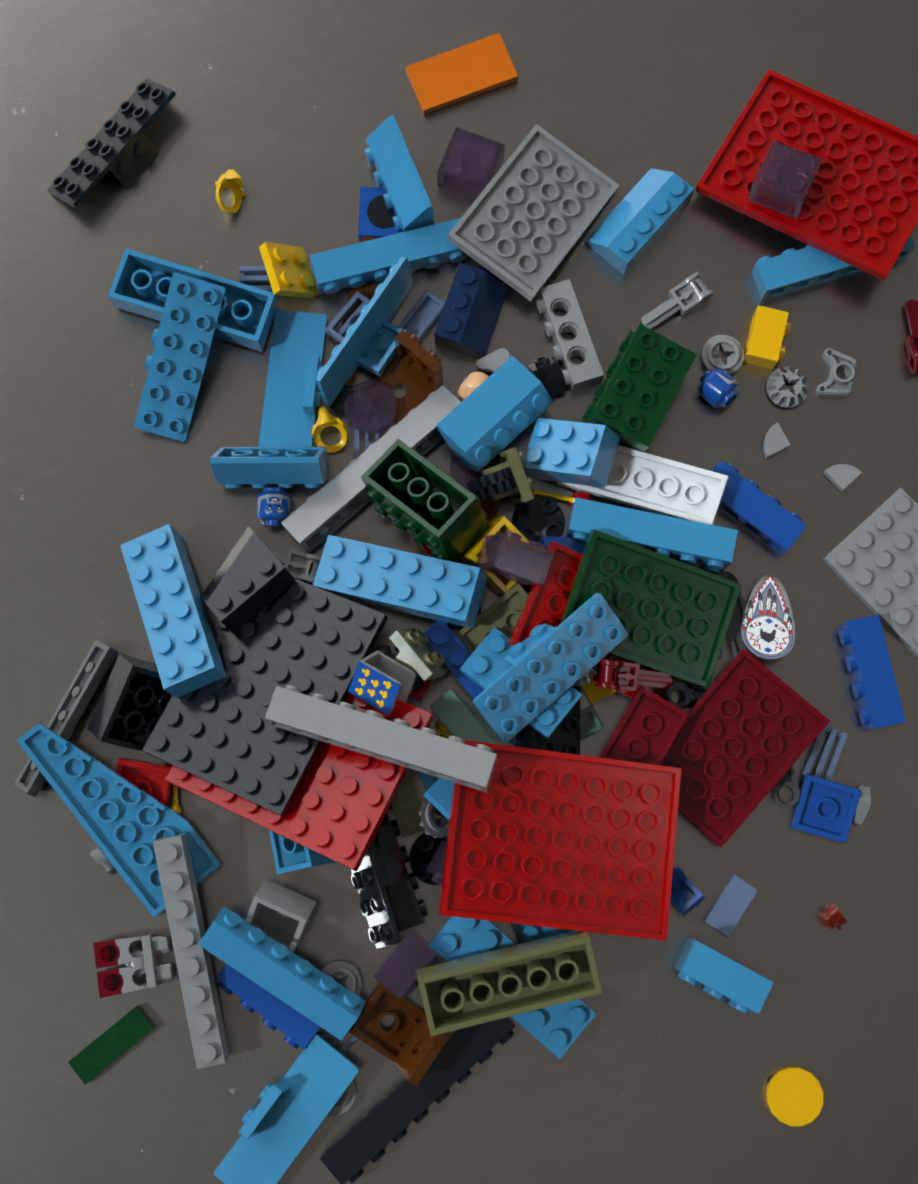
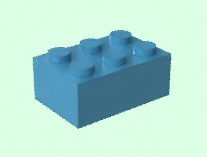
M537 418L524 458L526 466L523 469L536 479L605 488L620 437L606 425Z
M687 938L673 968L680 971L677 977L695 987L698 986L699 982L704 984L703 991L723 1001L725 996L730 999L728 1002L730 1006L749 1015L750 1011L757 1014L760 1013L774 982L691 938Z

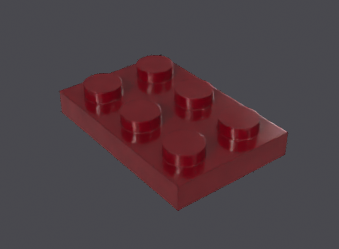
M640 686L601 753L600 758L661 765L690 714Z

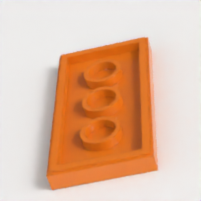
M500 32L405 67L424 115L518 81V74Z

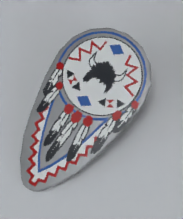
M774 574L764 575L753 588L744 611L740 631L741 641L746 650L754 657L765 661H777L786 657L793 649L796 639L795 623L788 595L783 584Z

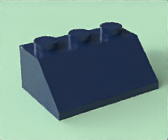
M459 262L434 334L435 345L479 359L486 356L509 288L485 270Z

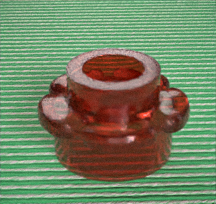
M834 904L827 908L824 906L823 910L825 913L821 916L831 930L835 927L838 930H842L841 926L847 923L844 916Z

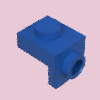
M678 866L673 870L670 902L683 916H686L705 897Z

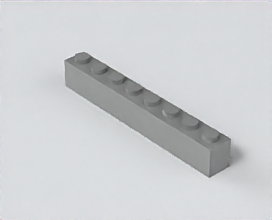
M443 385L438 390L430 393L427 399L418 407L410 410L407 416L398 424L390 427L385 435L378 441L370 444L364 453L350 461L344 470L330 478L324 487L317 493L310 495L307 501L297 510L292 511L281 522L283 527L306 553H311L327 539L328 535H332L371 501L367 496L368 490L361 476L397 439H400L423 457L444 439L436 425L461 402Z
M286 685L285 688L276 686L265 715V720L271 726L485 793L488 792L498 760L497 754L493 753V749L481 744H477L476 747L466 745L464 739L456 736H449L448 739L437 736V731L427 727H422L421 730L410 727V723L401 719H394L393 722L382 719L383 715L375 711L359 712L355 710V706L349 703L340 702L339 705L330 703L327 697L313 693L312 697L301 694V689L294 686Z
M182 833L159 838L153 841L196 1067L200 1069L224 1064L230 1053L210 952L198 945L206 931L187 834Z

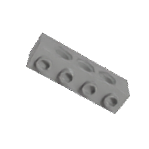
M570 279L542 287L539 291V298L536 299L539 313H544L547 322H544L545 330L549 338L553 337L555 343L553 353L555 359L562 363L564 370H561L565 384L570 386L572 392L600 384L604 374ZM562 309L566 312V315L559 317L553 311ZM571 333L575 338L568 341L562 337V334ZM578 356L582 358L583 363L579 365L573 364L570 358Z

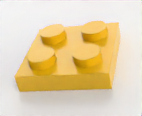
M265 242L259 246L274 295L308 299L318 295L304 247Z

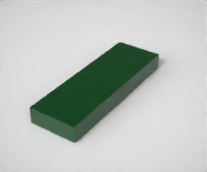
M135 1006L68 1061V1063L82 1082L87 1084L152 1031L154 1026L141 1009Z

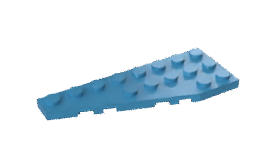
M37 724L16 740L153 918L165 909L153 841L163 837L186 833L196 884L221 866L222 863L186 818L44 724Z

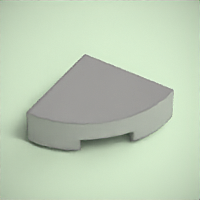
M778 422L765 435L763 441L765 459L785 450L791 445Z
M848 464L833 465L823 472L841 492L862 473L858 468Z
M860 785L858 788L862 791L852 823L862 825L871 806L870 787Z
M99 847L90 853V856L97 864L101 863L105 867L107 873L114 875L117 872Z

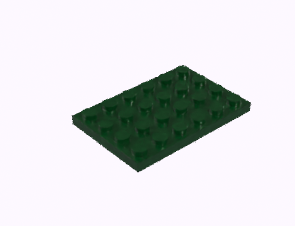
M593 529L590 530L560 624L595 593H600L628 632V636L608 654L669 674L698 686L709 688L742 584Z

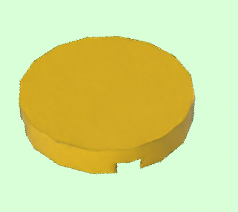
M787 1066L772 1075L773 1077L765 1089V1101L769 1111L780 1122L789 1126H804L811 1123L820 1114L823 1106V1090L819 1081L812 1073L800 1067Z

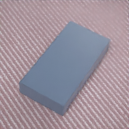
M426 289L398 327L406 330L408 335L413 333L422 341L440 318L445 302Z
M733 874L703 922L729 938L758 890Z

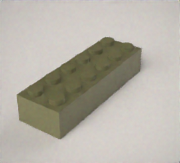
M574 930L416 970L430 1036L602 994L590 936L585 931Z

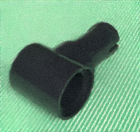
M681 683L671 684L669 688L664 689L661 698L679 708L692 707L708 689L693 688L690 685ZM673 689L679 693L677 703L671 699Z

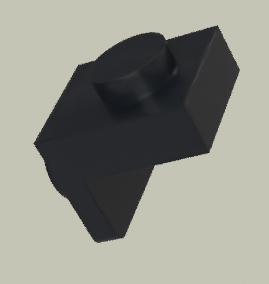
M541 356L528 366L529 371L542 382L550 397L567 391L559 362L553 357Z

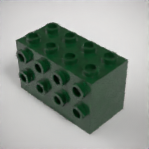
M640 324L635 331L630 329L618 349V354L606 372L608 375L605 376L594 394L598 399L594 398L582 419L586 421L585 423L608 426L620 437L619 446L645 452L657 433L697 354Z
M397 439L361 476L368 490V498L376 504L374 506L376 512L383 518L389 516L393 520L392 523L401 532L404 533L407 530L412 534L411 538L420 547L423 548L426 545L430 548V552L435 558L457 563L489 529L485 518L487 514L480 506L481 500L400 439Z

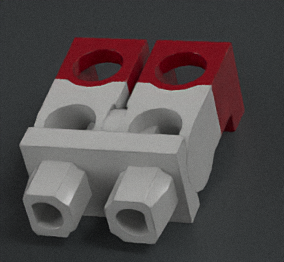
M154 934L93 943L96 969L126 964V967L97 972L100 998L157 987L161 985L160 983L174 978L172 963L158 965L157 954L170 952L169 937H154Z

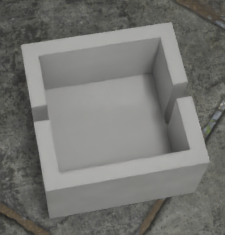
M265 879L253 898L245 921L261 929L266 935L285 945L290 951L295 953L312 915L316 901Z

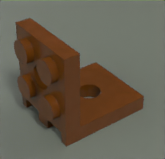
M403 329L395 337L397 356L389 363L380 377L376 376L362 391V395L395 425L405 418L410 410L418 407L425 401L430 393L438 390L443 385L442 360L433 351L428 353L421 346L422 342L413 333L408 335ZM396 386H402L406 389V394L401 398H396L391 394L392 389Z
M380 981L365 1002L359 1018L348 1031L395 1062L406 1080L416 1087L450 1037L447 1033L430 1036L425 1011ZM384 1016H394V1023L391 1027L386 1029L380 1027V1021Z

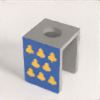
M377 650L358 662L348 692L389 715L392 713L397 699L407 703L417 678V673Z

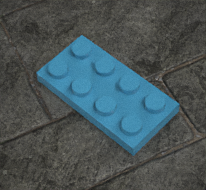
M494 627L461 666L460 672L485 690L510 668L503 660L513 647V645L509 644L510 638ZM571 686L528 725L548 739L579 701L582 694Z

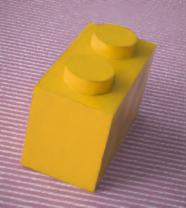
M757 306L752 316L743 363L773 370L777 362H782L785 353L782 341L783 337H788L791 323L787 322L789 312Z

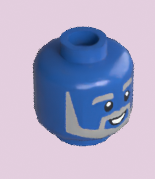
M722 368L715 371L710 369L700 378L702 384L700 385L699 393L715 408L728 407L739 395L737 391L738 382Z
M263 488V492L258 493L256 497V515L258 519L266 520V526H282V520H285L291 513V495L285 492V488Z

